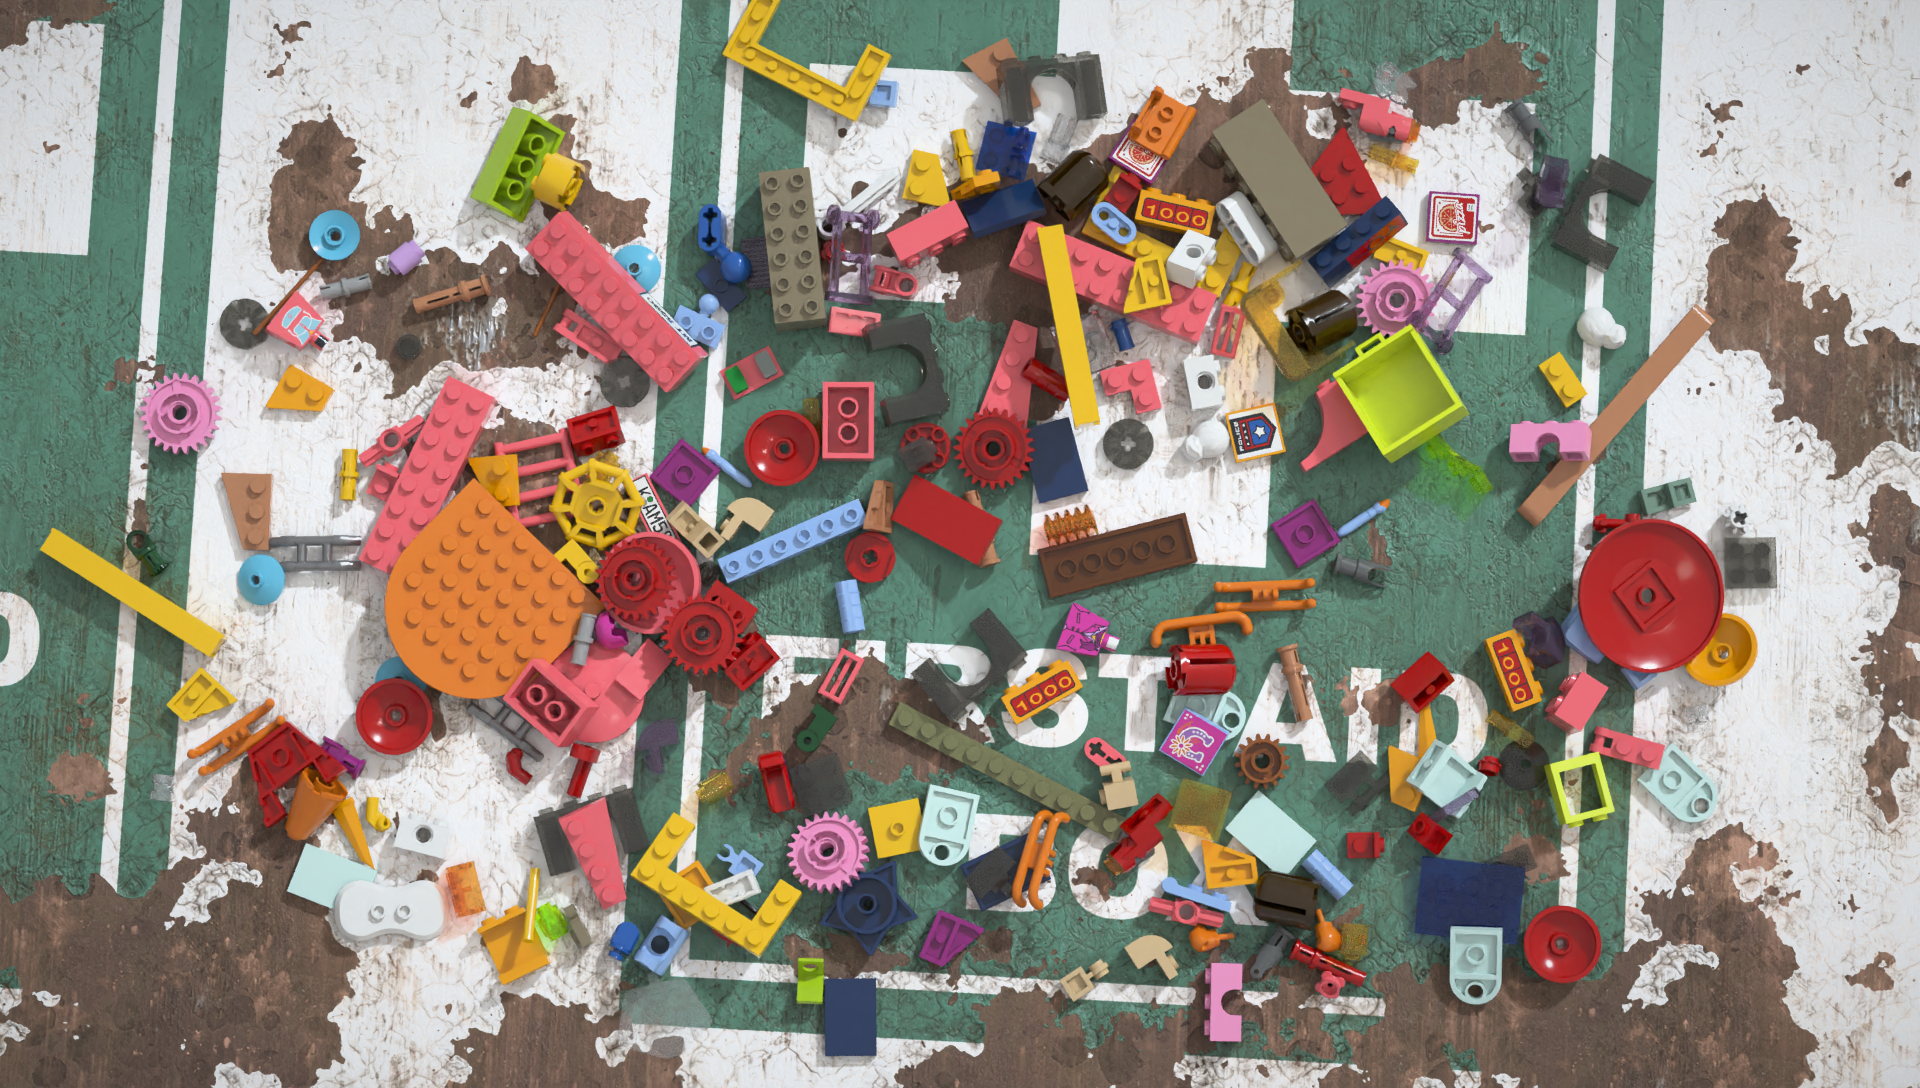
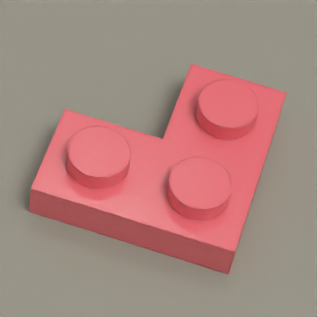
M1149 359L1099 372L1105 396L1131 391L1137 415L1162 408Z

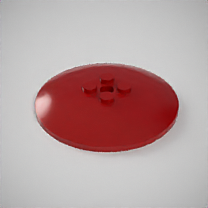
M1662 519L1631 521L1606 534L1590 552L1579 579L1578 609L1583 627L1591 642L1610 661L1623 668L1637 672L1659 673L1670 671L1694 659L1713 638L1719 626L1724 607L1722 574L1711 550L1689 529L1680 524ZM1646 588L1652 594L1651 600L1648 603H1645L1641 598L1642 591Z

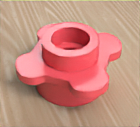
M1324 971L1321 975L1322 979L1316 983L1315 989L1324 997L1335 999L1339 996L1340 988L1345 986V980L1342 977L1332 975L1330 971Z

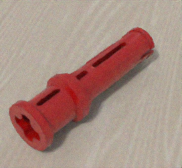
M1299 938L1295 940L1288 956L1289 960L1295 959L1308 965V968L1311 970L1318 968L1323 971H1330L1332 975L1342 977L1345 981L1357 985L1359 988L1366 977V972L1323 954V951L1318 948H1312L1301 943ZM1331 965L1350 973V975L1331 967Z

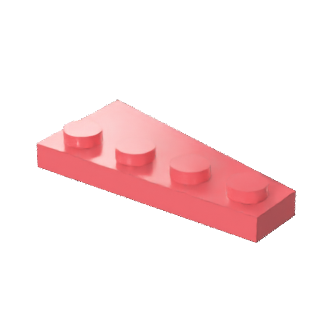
M603 797L560 817L559 823L603 910L626 900L627 895L606 798Z

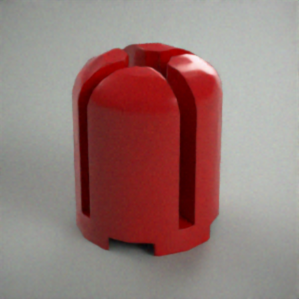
M1223 644L1170 646L1167 653H1172L1170 667H1165L1168 689H1173L1175 692L1173 696L1223 695L1232 689L1236 679V666L1234 665V655L1228 646Z

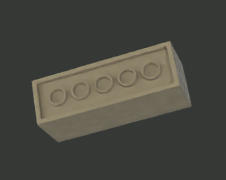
M1261 99L1212 131L1209 140L1211 144L1208 145L1211 152L1216 158L1220 156L1225 164L1222 166L1225 173L1230 179L1234 177L1239 185L1236 187L1237 190L1248 198L1254 210L1266 225L1269 233L1281 249L1278 251L1286 263L1290 261L1294 266L1328 244L1347 228V223L1264 99Z
M803 167L758 172L774 320L777 332L828 327L810 168Z

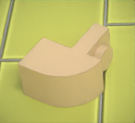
M738 499L726 508L734 516L732 519L727 517L720 527V530L723 532L720 536L730 543L744 523L761 534L776 513L757 499Z
M683 500L665 518L707 559L725 542Z
M1146 935L1139 937L1124 947L1137 969L1156 959L1168 980L1178 975L1176 969L1179 968V965L1171 954L1166 956L1164 953L1173 947L1166 939L1156 935Z

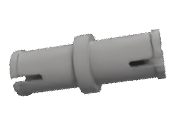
M369 273L350 279L344 277L339 282L319 286L323 302L341 296L351 297L353 293L373 289Z
M581 613L577 635L573 637L575 644L570 663L586 666L589 647L594 641L592 634L597 616Z

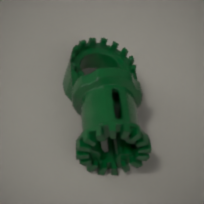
M134 530L126 537L127 547L136 559L142 561L150 571L149 576L151 578L159 575V572H162L161 569L164 571L170 565L168 561L165 562L156 551L157 547L146 532ZM141 534L145 538V545L140 549L134 548L131 544L133 536Z

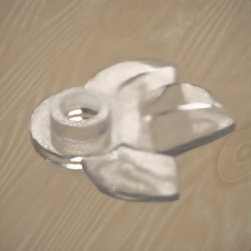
M1391 62L1379 64L1374 71L1376 78L1373 81V88L1377 96L1381 99L1389 97L1392 102L1398 105H1407L1409 101L1407 90L1416 88L1415 81L1408 74L1399 72L1398 67Z

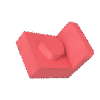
M385 462L384 466L377 463L375 467L377 470L366 493L387 502L400 476L397 473L399 468Z

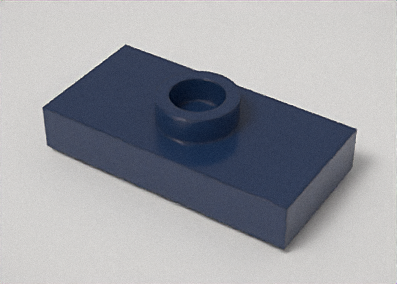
M716 258L696 273V276L709 292L717 297L719 304L727 314L747 299V296L736 283L729 282L723 278L720 271V263Z

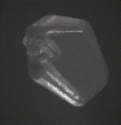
M652 972L647 974L648 986L629 990L623 996L619 1042L623 1047L659 1058H673L684 1052L711 1026L712 1018L693 987L686 980L678 978L660 983L658 974Z

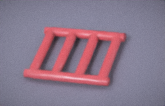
M567 427L559 429V433L503 445V442L494 443L496 456L561 443L563 458L518 467L519 478L566 467L567 471L576 468ZM579 478L574 479V481L578 485H580ZM557 485L519 493L520 503L554 496ZM567 488L566 493L571 492L573 497L574 492ZM507 506V510L525 528L557 521L553 512L520 519L517 506ZM570 511L564 512L567 518L574 517Z

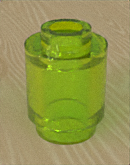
M548 902L536 909L538 914L535 920L545 938L548 937L552 942L569 932L566 928L568 924L557 904L551 906Z

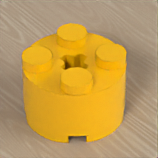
M547 153L541 164L543 168L539 176L536 175L533 178L530 189L534 191L535 199L563 212L567 210L564 207L565 204L571 206L579 193L583 183L579 176L580 172L585 173V166L561 154Z

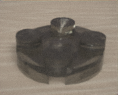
M253 299L233 300L221 314L220 332L233 347L241 350L253 349L263 344L269 337L265 329L271 320L256 336L252 333L269 313L262 304ZM248 317L252 327L242 331V326L239 322Z
M620 356L621 358L608 361L599 374L601 393L614 406L622 408L635 407L646 397L649 391V375L630 356ZM629 376L630 386L621 388L618 382L619 377Z
M1121 419L1111 424L1103 438L1105 456L1115 467L1122 470L1137 469L1146 463L1153 452L1154 441L1148 426L1135 419ZM1126 437L1131 438V441L1136 444L1135 447H1131L1130 451H1125V447L1121 446V441H1125Z

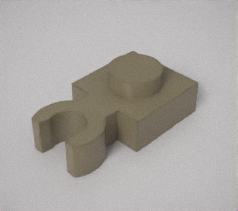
M574 904L563 908L573 928L570 934L575 944H581L582 948L593 944L594 942Z

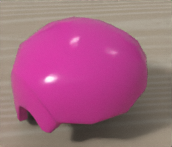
M605 611L596 618L594 626L595 635L599 643L608 649H618L629 645L626 630L616 628V621L609 615L608 611Z

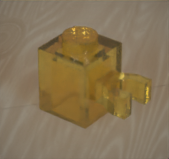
M1341 923L1339 954H1345V960L1360 961V956H1367L1369 925Z

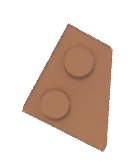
M885 480L874 481L863 529L882 534H892L893 520L891 517L894 504V483Z

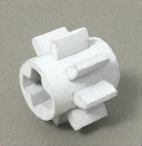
M1741 503L1738 509H1735L1731 504L1728 506L1730 513L1722 514V517L1726 518L1727 522L1723 528L1730 527L1732 535H1735L1738 529H1741L1744 534L1747 533L1746 525L1755 523L1753 520H1750V514H1752L1753 510L1746 511L1744 503ZM1736 515H1742L1743 519L1740 522L1735 523L1733 521Z

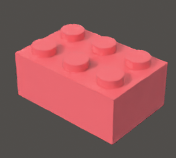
M954 199L886 234L887 243L900 268L907 267V269H911L921 263L920 259L928 255L932 258L941 254L944 251L943 247L949 244L956 246L966 240L965 236L969 235V226Z
M823 382V461L874 462V382Z
M543 658L531 659L503 697L505 702L557 747H570L599 708L593 700ZM538 671L541 673L536 679L527 684Z
M1583 671L1576 674L1573 673L1568 677L1566 676L1558 688L1561 691L1560 695L1552 698L1544 710L1547 712L1545 719L1569 735L1581 732L1608 690V687Z

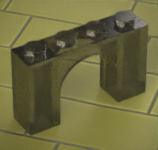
M1081 51L1076 53V56L1067 57L1066 53H1059L1047 59H1042L1041 55L1028 57L1026 61H1018V58L1004 59L1003 63L996 68L1004 128L1029 126L1034 121L1031 85L1035 77L1042 74L1058 75L1071 86L1074 94L1077 121L1101 119L1108 113L1099 54H1091V51Z
M1599 153L1596 159L1591 157L1584 171L1588 174L1585 180H1579L1574 188L1573 193L1576 194L1573 203L1567 202L1561 214L1565 217L1561 226L1556 224L1550 235V238L1553 239L1550 246L1605 274L1619 247L1597 237L1589 231L1583 219L1585 202L1593 195L1609 193L1639 208L1654 181Z
M925 313L867 324L861 329L867 354L894 348L904 349L917 358L922 369V380L916 391L885 398L879 403L885 427L942 416L949 411V395L947 392L944 393L942 385L944 383V374L937 365L938 350L936 344H932L930 336L932 334V325L930 320L926 319Z
M990 608L986 609L969 624L971 629L986 645L991 655V667L983 680L968 686L956 684L945 676L930 657L910 673L949 721L955 719L958 722L969 712L966 708L974 702L978 705L988 696L986 691L994 686L997 689L1008 680L1005 676L1012 669L1017 672L1028 663L1025 660L1028 657L1027 652Z
M621 785L612 788V794L603 796L602 792L587 796L588 801L579 804L576 799L563 803L564 808L556 811L553 810V807L538 811L539 816L533 817L551 877L577 870L570 843L559 823V818L603 797L606 798L609 817L617 827L624 854L627 855L651 846L634 788H627V785Z

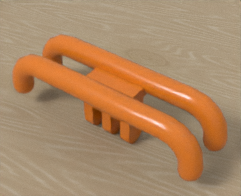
M1308 578L1298 580L1216 582L1213 585L1216 592H1251V602H1217L1214 605V609L1219 613L1227 611L1262 612L1312 609L1316 606L1315 599L1277 601L1279 599L1278 590L1310 589L1315 586V580Z
M1240 611L1162 621L1154 627L1150 642L1153 648H1159L1162 644L1161 638L1164 632L1188 629L1190 644H1196L1195 640L1197 639L1200 640V644H1206L1205 638H1210V644H1216L1214 625L1236 622L1241 626L1242 633L1245 636L1253 632V625L1250 618Z
M271 698L266 699L262 705L198 747L188 750L187 757L189 759H196L221 743L230 749L211 763L201 766L198 769V774L200 776H207L214 773L286 722V718L279 715L276 717V720L253 735L247 728V726L271 711L275 706V701Z
M1042 810L1034 816L1012 885V898L1018 907L1024 908L1027 905V900L1022 896V887L1028 868H1030L1034 872L1029 884L1028 900L1034 909L1041 910L1044 904L1038 897L1042 877H1049L1050 871L1045 867L1052 868L1053 861L1048 858H1055L1056 852L1051 848L1059 824L1061 822L1066 824L1070 821V816L1067 813L1058 812L1053 815L1051 811ZM1046 820L1049 823L1042 844L1036 843L1042 823Z

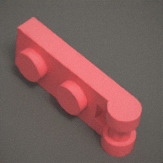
M566 308L563 312V319L560 323H556L553 330L608 366L613 367L624 349L610 335ZM572 322L578 324L574 332L568 330Z
M1595 726L1594 734L1596 736L1594 743L1590 744V752H1599L1600 755L1659 771L1665 745ZM1605 738L1613 739L1611 749L1603 746Z

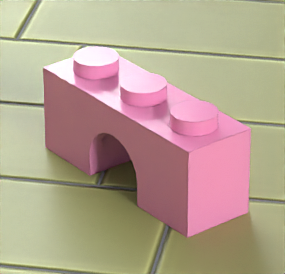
M1572 420L1569 423L1545 421L1542 424L1522 421L1519 424H1511L1509 453L1514 462H1539L1541 449L1548 443L1560 444L1559 452L1564 461H1590L1592 432L1588 424L1580 420Z
M1210 963V968H1205V984H1210V993L1205 994L1204 1007L1209 1009V1020H1204V1035H1209V1041L1241 1042L1242 1016L1227 1014L1221 1006V999L1229 990H1242V964Z

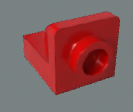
M1121 172L1103 201L1112 204L1125 215L1143 187L1139 184L1141 180L1130 172L1127 175Z
M1423 812L1419 814L1407 830L1408 834L1437 856L1453 837L1449 831Z
M1379 832L1346 833L1347 858H1380V853H1384V837H1380Z

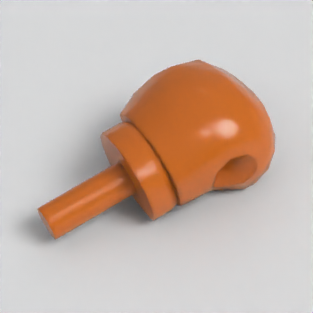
M1317 909L1315 913L1319 924L1314 927L1318 939L1316 947L1321 951L1334 952L1340 947L1341 935L1333 927L1332 922H1325L1321 909Z
M1203 924L1196 925L1189 933L1190 944L1197 952H1205L1219 947L1221 940L1234 938L1233 932L1218 934L1216 929L1207 930Z

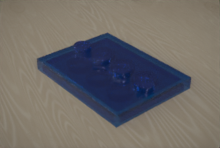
M1422 856L1414 933L1450 937L1451 926L1503 928L1502 943L1517 945L1525 867Z

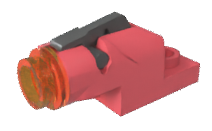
M1341 88L1337 102L1343 103L1342 107L1350 110H1357V107L1362 108L1357 128L1364 133H1368L1370 141L1395 144L1417 142L1421 123H1417L1416 119L1405 117L1394 111L1388 113L1391 100Z

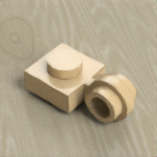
M1100 959L1088 967L1091 971L1090 973L1086 974L1082 966H1080L1059 981L1074 1002L1095 988L1090 978L1094 976L1098 980L1109 973L1107 969L1108 964L1106 962L1103 963Z

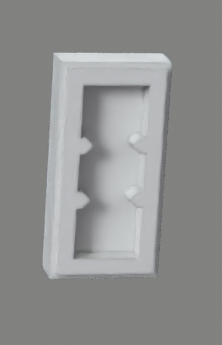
M751 868L704 888V891L729 906L760 893L761 889Z

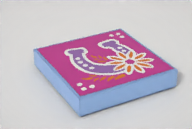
M1185 706L1160 746L1159 751L1203 776L1228 737L1229 731Z

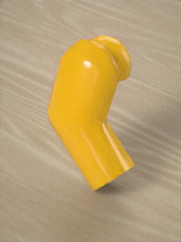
M366 797V821L376 831L385 832L390 828L391 821L379 811V797Z

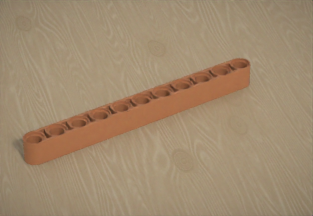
M1695 304L1589 426L1592 432L1590 461H1564L1562 457L1516 511L1536 528L1710 328L1715 319Z

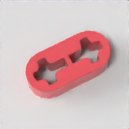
M1091 738L1084 746L1085 755L1097 766L1109 765L1110 763L1105 760L1108 756L1114 761L1118 758L1122 762L1126 761L1123 755L1100 738ZM1099 742L1102 745L1100 750L1106 754L1103 758L1097 753L1092 756L1089 745L1091 743L1096 745Z

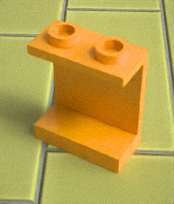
M515 905L505 910V916L497 920L495 916L480 922L482 927L477 929L478 934L482 935L497 967L502 985L509 984L552 963L535 926L533 942H523L526 907L519 909V906Z

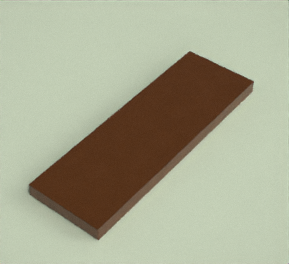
M1185 512L1037 549L1049 599L1198 562Z

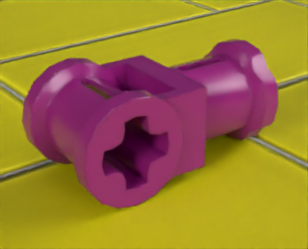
M323 736L321 747L348 769L346 773L351 775L352 779L356 781L364 770L367 760H359L350 755V751L344 748L343 745ZM346 761H347L348 763L354 765V768L351 767L350 765L346 764Z

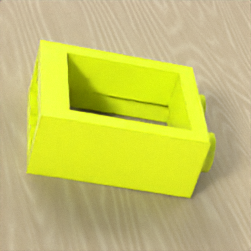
M1599 752L1544 766L1560 825L1568 824L1569 828L1584 825V819L1592 817L1593 822L1608 819L1607 813L1615 811ZM1591 764L1603 808L1571 816L1559 772Z

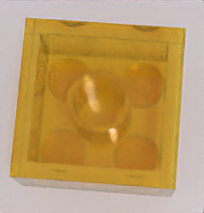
M1182 778L1167 828L1218 842L1232 792Z

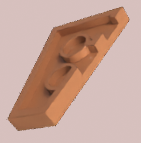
M1007 38L962 60V63L979 80L986 84L1018 117L1041 106V102Z
M221 473L243 550L270 551L269 538L271 537L273 475Z

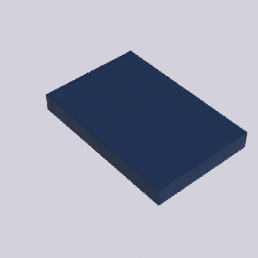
M1033 179L961 202L974 239L1047 215Z
M1069 417L1029 427L1031 431L1027 434V437L1035 438L1033 442L1029 443V446L1035 448L1036 451L1029 453V456L1034 461L1028 462L1039 504L1089 491Z
M1028 833L960 865L982 912L1012 898V885ZM1028 868L1024 880L1022 893L1029 889L1034 872L1030 868ZM1049 875V877H1044V876H1043V877H1042V880H1041V884L1044 883V882H1046V881H1048V880H1050V879H1051L1050 875Z
M876 978L825 979V1056H877Z

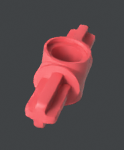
M416 415L400 427L396 424L392 428L384 430L376 438L377 443L358 456L359 460L365 467H369L385 455L389 458L393 454L401 452L409 444L408 439L422 430L425 424L424 419L420 415ZM390 435H398L399 442L395 447H388L386 444L387 438Z
M1154 896L1149 901L1148 910L1150 912L1171 916V921L1192 926L1200 923L1220 928L1223 924V913L1201 908L1200 903L1179 898L1171 901ZM1185 904L1193 909V915L1188 920L1182 919L1179 915L1180 907Z

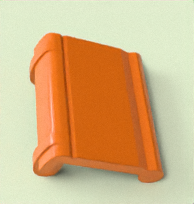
M1156 85L1136 121L1132 124L1128 133V139L1157 156L1169 160L1195 117L1197 110L1191 106L1187 107L1164 94V90Z

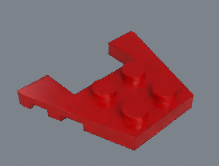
M286 721L247 750L254 782H257L259 790V804L262 806L265 816L263 818L264 825L267 828H272L288 816L276 792L299 776L305 768L315 764L325 782L329 784L348 771L341 762L289 721Z

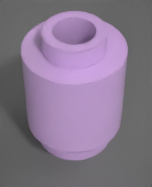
M412 239L408 243L404 242L388 256L390 261L387 264L396 275L401 272L404 276L422 262L421 258L425 256V253Z

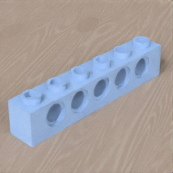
M856 499L718 559V562L728 585H731L862 528L866 515L859 499Z

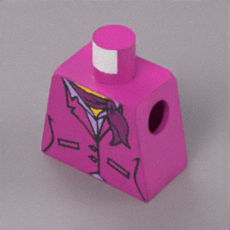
M1073 602L1056 650L1097 657L1100 647L1115 653L1120 638L1106 633L1109 625L1108 621Z

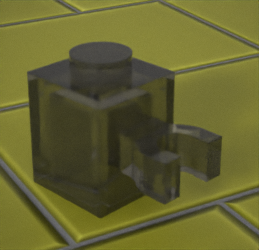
M925 436L897 450L909 475L937 461L935 454L939 453L933 440L927 441Z

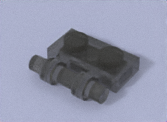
M1359 750L1323 786L1340 804L1349 797L1353 803L1346 810L1354 817L1360 810L1363 812L1368 807L1367 803L1385 791L1383 788L1390 780L1384 774L1378 780H1375L1371 775L1378 767L1362 750ZM1366 782L1370 787L1359 796L1355 790Z

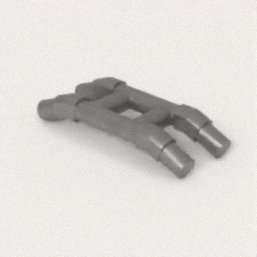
M326 535L269 538L270 547L297 546V561L279 562L284 572L361 571V561H332V546H360L361 536ZM307 546H322V561H307Z
M505 695L493 697L504 705L495 718L474 702L469 703L466 708L467 711L539 763L543 760L544 754L523 739L534 726L503 700ZM511 712L524 720L516 732H513L503 724Z

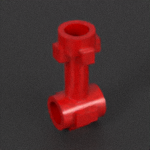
M1599 514V516L1593 517V531L1606 533V529H1615L1631 521L1641 520L1640 514H1625V519H1607L1606 514Z

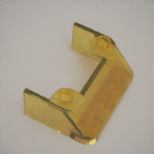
M1300 259L1246 293L1240 302L1241 312L1284 377L1291 382H1299L1322 370L1350 352L1356 345L1354 340H1352L1329 356L1323 350L1313 355L1305 356L1308 353L1305 351L1300 353L1273 312V310L1282 305L1285 299L1284 290L1279 282L1300 269L1302 265Z

